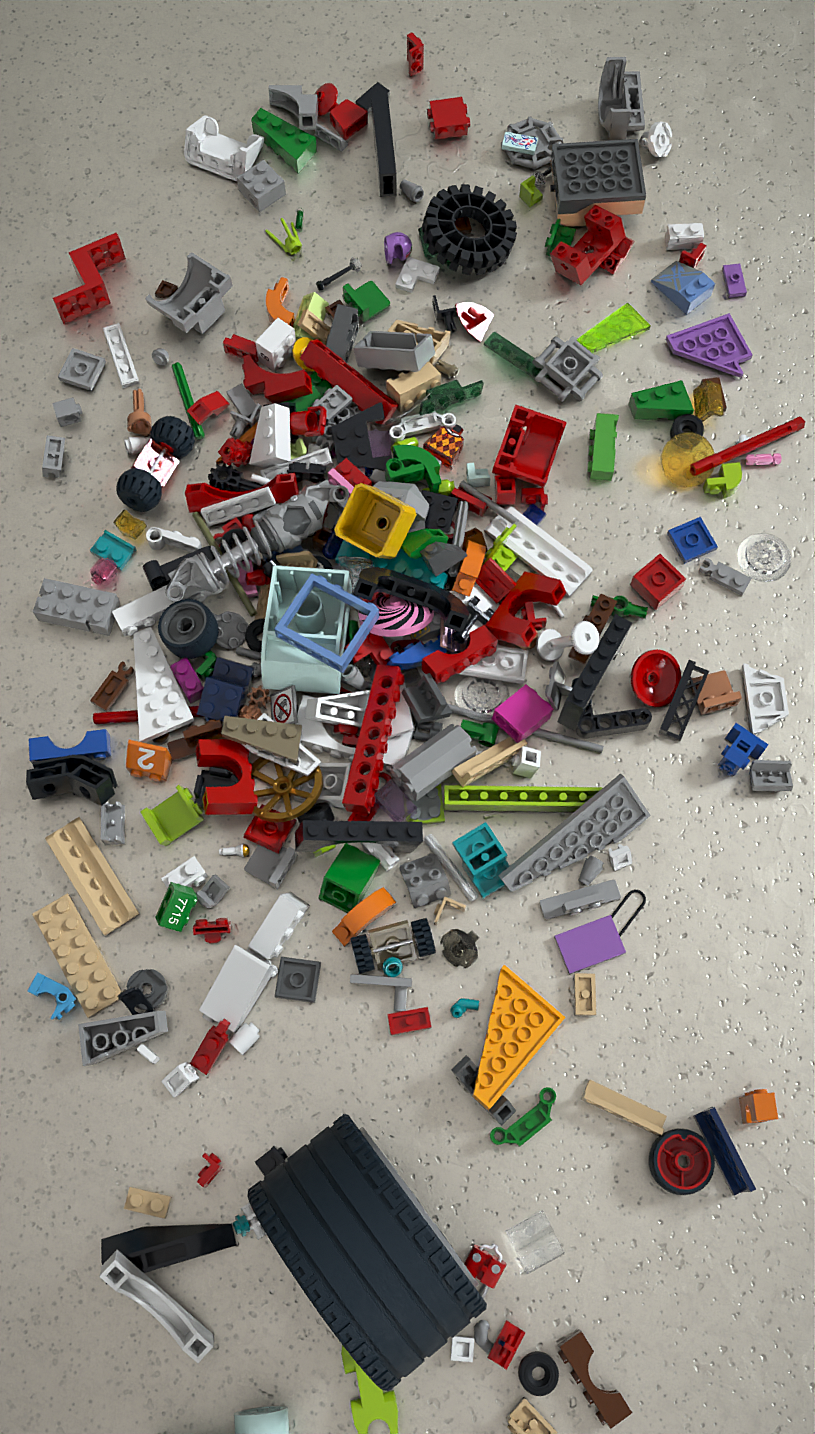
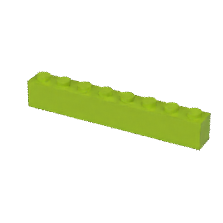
M445 785L444 810L575 812L598 793L602 787H462L458 785Z

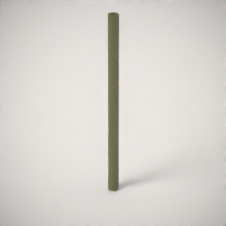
M194 512L192 516L209 546H214L220 555H223L199 512ZM226 570L230 582L251 617L255 616L257 611L240 582Z

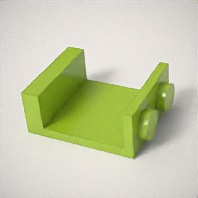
M176 786L178 792L152 810L146 807L140 811L161 845L168 846L205 820L201 815L204 813L198 803L194 804L191 799L193 794L187 787Z

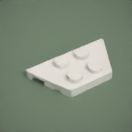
M743 664L742 672L751 733L756 735L789 715L784 678L771 675L761 669L760 671L753 669L748 664Z

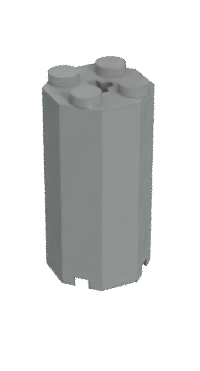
M450 724L391 766L392 785L403 792L408 802L419 800L453 775L452 770L455 767L476 756L477 749L475 745L473 747L470 745L471 737L459 725L454 726V724Z

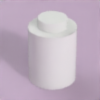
M252 1022L249 1025L244 1023L228 1042L244 1055L260 1037L257 1034L260 1030Z

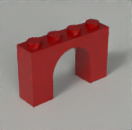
M524 571L517 580V585L507 594L485 626L498 640L528 647L537 635V632L531 621L517 618L515 614L524 606L525 602L530 601L557 606L566 594V590L560 579Z
M198 739L195 750L197 766L223 767L233 772L238 779V783L233 786L205 788L202 798L205 815L252 814L254 807L258 804V797L254 794L255 781L251 778L252 764L248 762L249 750L241 743L230 739Z

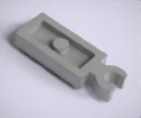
M705 558L703 562L708 565V568L701 566L699 569L703 574H711L710 580L741 596L752 579L719 561L717 565H714L709 558Z

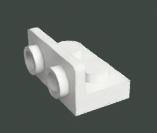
M193 856L162 877L161 880L167 888L170 882L192 888L193 886L198 887L203 884L208 876L195 856Z

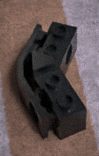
M68 755L33 762L34 769H29L26 772V785L32 800L73 792V795H80L103 806L115 795L113 788L118 786L111 768L83 755Z

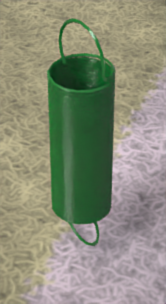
M297 209L295 230L296 228L302 230L304 210Z

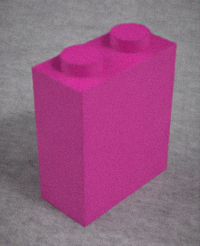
M525 684L494 710L492 720L518 743L528 738L551 718L554 709L534 689Z

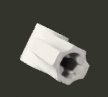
M361 842L362 847L368 854L381 860L380 864L386 871L393 868L399 861V858L387 845Z

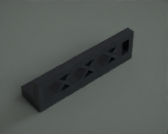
M688 660L659 730V733L678 741L682 739L709 673L708 670L695 666L696 662ZM693 670L704 674L701 681L693 683L691 678ZM692 687L695 697L686 700L683 693L686 689ZM686 705L688 714L679 718L676 711L677 708ZM679 723L681 727L679 735L668 731L671 724Z

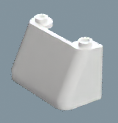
M204 115L186 129L184 157L188 163L237 181V177L249 170L263 148L264 137L253 134L247 139V144L218 134L219 126L216 120Z

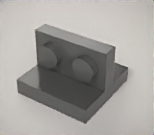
M430 673L424 674L417 686L404 688L401 692L418 724L447 718L452 714L445 697Z

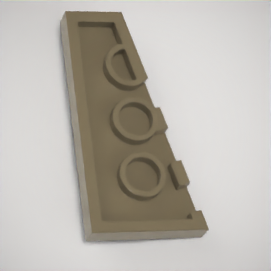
M224 716L222 737L243 745L248 744L257 750L270 752L276 757H283L297 764L302 725Z

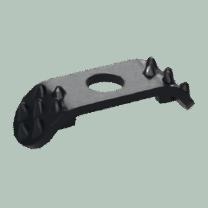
M131 986L130 989H124L117 996L132 1015L142 1014L135 1011V1006L138 1004H144L147 1007L144 1013L155 1011L142 991L137 987Z

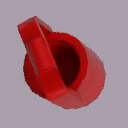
M314 406L308 407V410L290 413V433L294 436L305 435L306 437L323 435L326 426V408ZM317 411H320L319 421H318V417H317V415H316V413H315V412H317Z

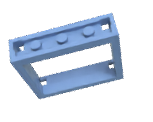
M311 574L274 630L277 638L344 673L377 622L379 609L375 604L371 602L366 603L360 597L353 595V593L350 594L344 591L340 585L329 583L323 576ZM314 586L368 615L341 657L287 628Z

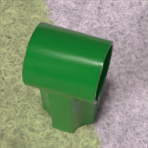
M462 720L460 727L472 740L478 741L479 744L487 747L495 745L499 731L497 725Z

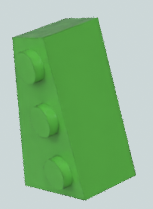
M597 413L594 427L589 432V440H592V445H589L588 456H591V461H588L587 472H590V479L612 480L616 453V425L619 415Z

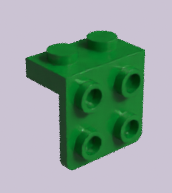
M368 281L355 290L349 283L343 286V300L350 307L358 309V317L363 323L390 307V301L373 281Z

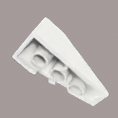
M263 713V714L257 719V720L272 721V722H274V721H273L269 716H267L265 713ZM248 744L243 745L251 753L306 776L321 763L317 757L301 744L297 764L290 762L289 759L276 757L270 752L257 750Z

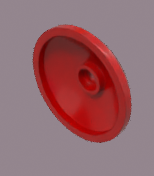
M655 649L644 652L637 658L631 671V686L634 694L645 705L652 707L667 705L672 701L681 680L680 666L677 660L664 650Z

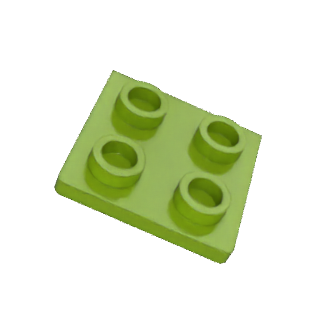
M515 524L510 529L508 527L504 529L501 535L493 542L492 548L484 556L487 558L485 562L491 557L505 572L518 557L510 549L503 546L517 527Z

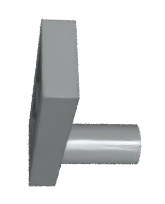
M351 974L350 983L395 986L394 1011H406L407 987L412 986V978Z

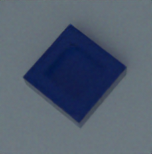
M532 503L522 515L538 526L547 514Z

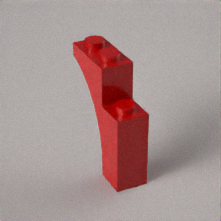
M250 354L243 356L244 364H242V369L245 375L243 384L253 395L264 392L265 398L274 404L312 394L311 377L304 369L285 374L272 373L260 368Z

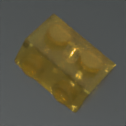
M706 380L693 390L695 416L702 422L712 415L723 416L721 385Z

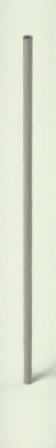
M237 647L236 654L261 660L260 652L242 647ZM366 681L367 687L365 689L371 690L372 683ZM448 704L452 713L496 724L492 720V715ZM540 728L532 733L536 736L602 753L604 747Z

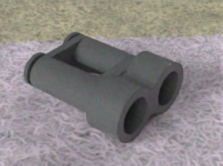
M416 720V731H413L412 739L428 741L442 731L443 723L435 722L433 724L424 722L418 724ZM419 729L429 730L430 733L427 734L418 731Z

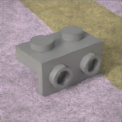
M753 760L749 772L752 790L792 791L791 761Z

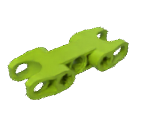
M342 1345L341 1355L345 1374L356 1372L361 1398L350 1400L353 1421L358 1434H368L369 1424L376 1419H381L388 1424L390 1434H399L398 1407L394 1390L383 1393V1390L366 1375Z

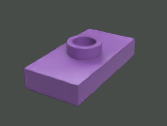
M740 263L723 265L722 271L728 297L746 296L747 291Z

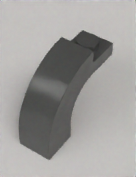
M466 1055L451 1071L472 1096L478 1068ZM503 1095L499 1097L489 1111L483 1107L501 1126L516 1112V1109Z

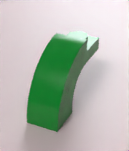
M393 446V458L401 460L404 467L423 463L425 468L424 478L430 492L439 493L441 478L439 475L440 464L437 459L425 449L417 446Z

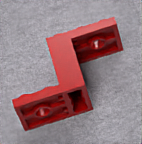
M117 232L68 252L82 286L53 298L63 324L111 304L105 284L98 271L126 259Z

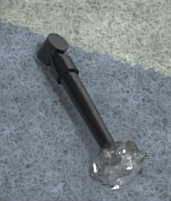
M551 167L543 173L536 171L532 174L536 177V186L541 187L546 183L545 177L552 172Z
M352 257L350 259V266L329 278L323 279V281L316 282L318 290H323L324 286L331 284L332 281L350 270L361 271L362 264L360 260Z

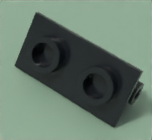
M293 462L289 464L287 473H295L297 482L304 480L319 483L325 480L323 473H326V466L310 463L309 469H306V463Z

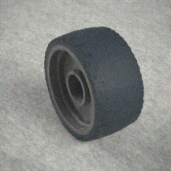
M188 598L174 602L164 610L158 622V633L164 645L173 654L180 658L195 659L205 655L213 648L218 639L219 626L215 616L206 605L196 599Z

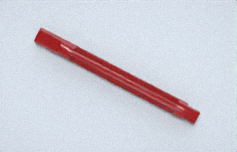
M799 416L732 447L696 461L690 465L689 471L693 476L701 474L803 429L806 421Z

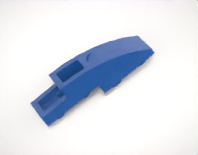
M453 630L451 631V642H453L454 640L452 637V634L454 633ZM446 632V646L450 644V632ZM441 634L437 636L438 640L435 642L430 640L424 645L421 642L415 645L413 643L407 645L401 654L396 652L389 657L390 661L386 665L399 666L400 670L417 668L422 666V658L437 650L446 653L447 649L440 646Z

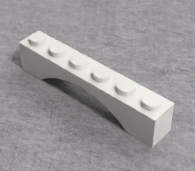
M118 1250L101 1266L99 1277L115 1291L131 1298L150 1312L168 1330L181 1349L197 1363L213 1348L214 1335Z

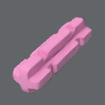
M779 453L773 455L756 454V456L754 454H747L745 463L746 465H754V463L756 465L780 464L782 458Z

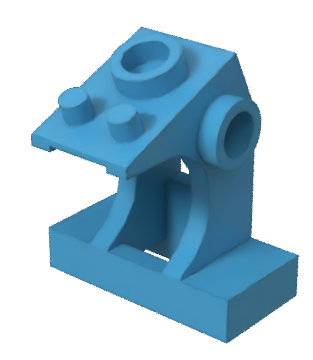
M37 972L28 992L37 997L43 993L55 996L57 1006L50 1019L54 1020L57 1017L60 1020L63 1017L61 1013L63 1011L68 1013L76 1006L74 1002L77 999L68 987ZM62 994L67 995L65 1001L60 1000Z

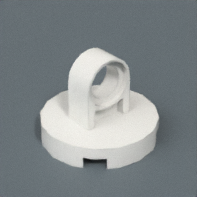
M655 122L649 131L642 134L639 144L643 148L649 149L652 156L656 158L665 157L672 145L669 144V137H672L670 126L666 122Z

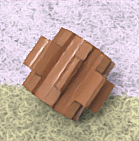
M261 685L258 688L251 687L252 692L247 694V698L250 699L248 703L256 705L259 709L261 707L266 709V703L271 702V698L267 696L269 695V690L262 689Z
M251 704L248 706L244 705L238 713L239 718L255 720L262 715L261 710L256 705Z

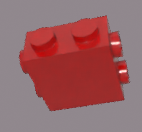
M462 97L429 101L427 118L431 119L429 123L430 132L434 133L435 139L467 135L468 128L470 127V118L466 116L467 104L463 103Z

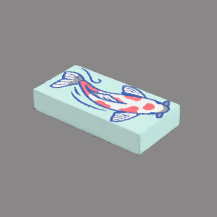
M505 132L502 149L534 155L538 138Z

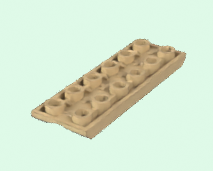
M80 817L45 838L105 936L140 914Z

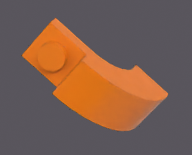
M281 277L279 283L275 284L274 290L268 289L267 313L271 324L277 318H280L293 327L295 322L294 313L282 306L289 290L288 279Z
M467 540L464 549L467 557L461 561L451 591L470 597L484 560L486 546Z
M384 887L380 888L349 911L332 930L333 934L343 946H347L351 942L350 938L356 937L370 923L384 915L396 901Z

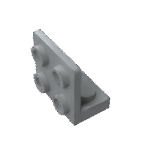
M258 845L244 870L278 889L298 854L291 847L288 849L282 847L278 854Z

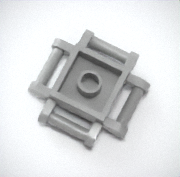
M555 336L551 340V344L541 355L532 361L535 367L542 369L536 376L535 381L541 382L558 396L561 402L570 393L573 394L576 400L582 401L587 391L596 381L603 377L602 372L595 367L600 357L597 354L594 355L581 345L574 336L566 342ZM555 348H559V350L554 354V356L546 363L545 359L554 351ZM589 372L592 376L581 389H578L576 386ZM548 374L560 385H562L565 388V390L562 391L550 380H548L545 376Z

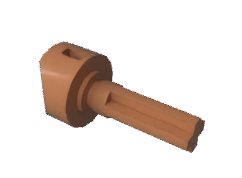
M133 390V412L127 417V430L148 436L152 429L151 416L144 412L142 390Z

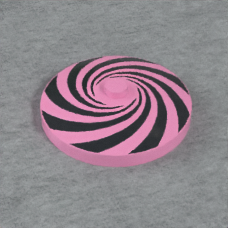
M380 594L372 602L379 609V618L370 633L386 637L415 633L425 628L432 621L434 610L393 595L387 598ZM358 610L360 625L363 624L368 615Z

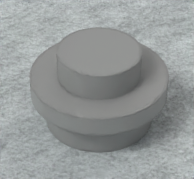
M158 348L152 352V358L156 364L166 365L169 361V354L166 350Z

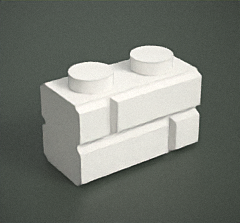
M668 224L665 233L666 250L697 248L704 239L703 224Z

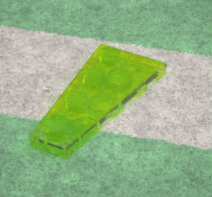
M626 303L579 337L577 341L591 353L606 348L609 344L621 342L626 337L630 336L631 338L637 335L638 332L650 330L651 325L629 303Z

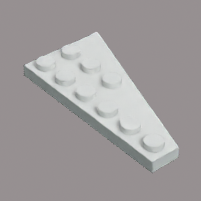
M151 627L133 634L139 741L142 743L194 722L190 709Z

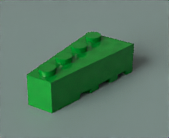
M262 108L252 117L253 133L264 137V143L270 146L274 153L280 155L284 162L291 165L294 171L299 174L317 152L316 137Z

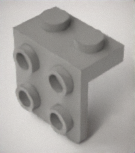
M430 854L400 865L399 869L408 888L414 908L451 895L448 879L437 855Z

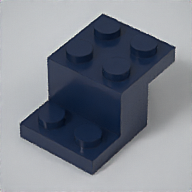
M217 657L213 675L206 677L197 714L224 722V716L237 717L240 706L246 703L255 667Z

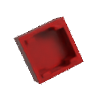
M659 554L633 576L630 586L657 610L683 588L686 578Z

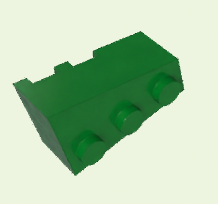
M682 380L633 392L629 400V407L634 419L657 420V418H666L673 421L680 415H693L694 412Z

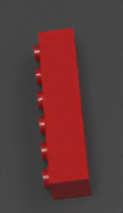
M318 339L311 340L300 357L307 368L315 370L321 379L331 383L332 388L338 385L353 398L352 402L357 404L361 411L382 402L385 419L374 422L384 424L392 417L399 406L398 403Z

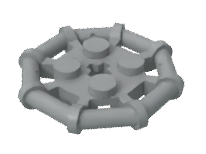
M530 116L518 123L509 124L507 132L538 138L535 154L530 155L520 152L515 154L514 151H505L513 165L518 164L537 170V168L551 163L552 151L548 147L549 145L563 143V138L558 135L552 122L547 123L533 119ZM543 155L546 156L545 158H542V159H540V160L537 161V158H538V157L543 156Z

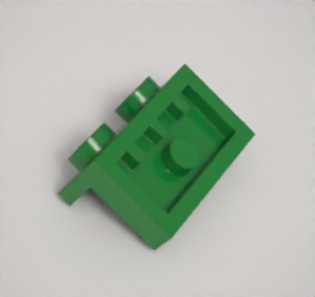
M557 218L556 223H552L550 229L551 237H547L545 242V248H547L546 255L550 256V253L561 241L571 246L576 229L560 225L561 219Z

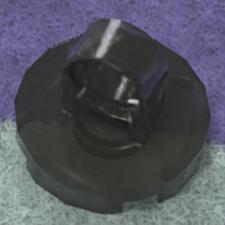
M451 929L441 938L440 944L443 943L444 947L442 953L453 966L458 967L460 965L468 968L476 962L478 957L475 942L479 939V936L473 930L467 934L459 929Z

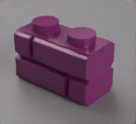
M183 658L170 666L172 673L189 703L192 704L200 700L204 687L188 659Z

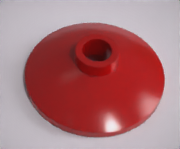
M332 83L323 84L315 92L318 97V116L328 114L337 101L338 91Z

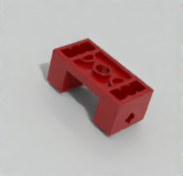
M594 205L584 216L588 231L573 247L561 241L550 253L555 271L579 285H582L626 237L621 217L597 205ZM594 250L592 253L586 254L587 251Z

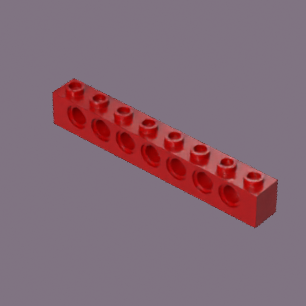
M377 665L342 800V804L347 812L370 814L371 807L375 804L374 793L375 789L379 787L378 777L380 771L383 770L384 754L388 750V736L392 734L391 721L396 717L395 706L396 702L400 701L399 690L405 680L399 666Z

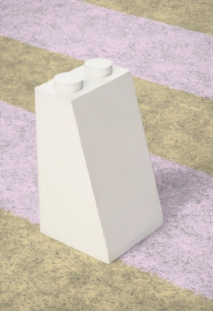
M235 944L199 1010L204 1013L202 1017L211 1023L214 1020L219 1023L226 1019L231 1023L226 1032L229 1034L231 1031L236 1033L271 978L275 968Z

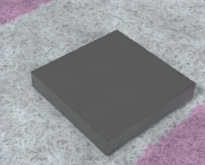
M281 957L275 998L315 1003L321 962Z

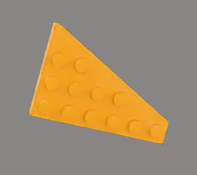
M503 965L499 972L472 1095L488 1111L565 1019V1016L505 965Z

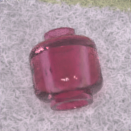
M109 558L98 559L90 569L91 580L99 586L101 584L109 585L118 574L116 563Z

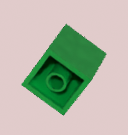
M345 843L323 878L318 899L348 913L363 900L378 871L381 860L359 850L355 846Z

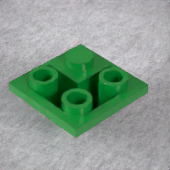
M421 529L407 533L401 549L410 558L419 559V557H422L420 551L435 541L447 543L449 537L441 529Z

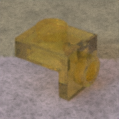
M125 509L113 522L122 534L135 540L147 527L143 521L132 517Z

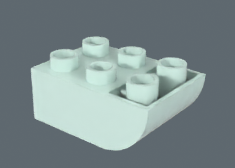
M273 565L261 650V674L264 689L283 690L295 685V691L340 694L341 672L277 638L274 629L311 574L321 575L333 585L338 584L344 591L350 594L353 593L348 570ZM314 586L287 628L341 657L345 652L344 647L346 646L351 606Z

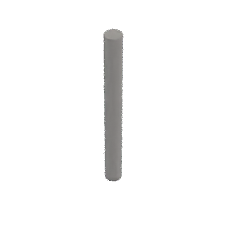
M464 480L461 481L459 487L473 497L487 503L490 509L511 524H518L519 519Z

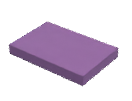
M611 915L554 936L569 974L626 953Z

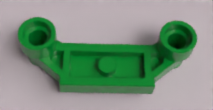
M550 1087L543 1088L539 1093V1103L506 1130L501 1127L494 1128L490 1132L492 1143L496 1145L510 1143L517 1144L520 1147L552 1121L550 1118L552 1103L556 1100L555 1091ZM544 1093H548L550 1095V1100L547 1101L544 1099ZM496 1132L501 1134V1140L494 1138Z

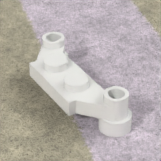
M435 410L403 417L399 425L391 427L390 439L394 445V442L403 440L405 437L432 430L447 428L453 431L452 429L456 425V417L452 413L440 415Z

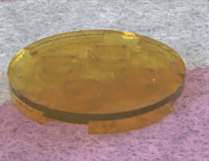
M686 432L674 436L666 443L661 453L664 475L670 482L679 487H694L706 481V478L710 477L714 468L693 476L689 471L690 465L715 454L713 447L707 439L696 433Z

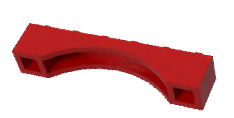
M295 473L276 475L265 485L244 492L225 491L212 487L207 483L187 484L185 497L189 513H201L202 508L268 486L276 503L286 502L292 496L299 494Z

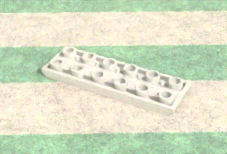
M506 505L504 509L519 519V522L503 546L510 549L520 560L538 574L560 579L566 590V595L570 597L589 576L592 568L515 508ZM498 514L484 529V532L496 540L506 527L510 529L513 524Z

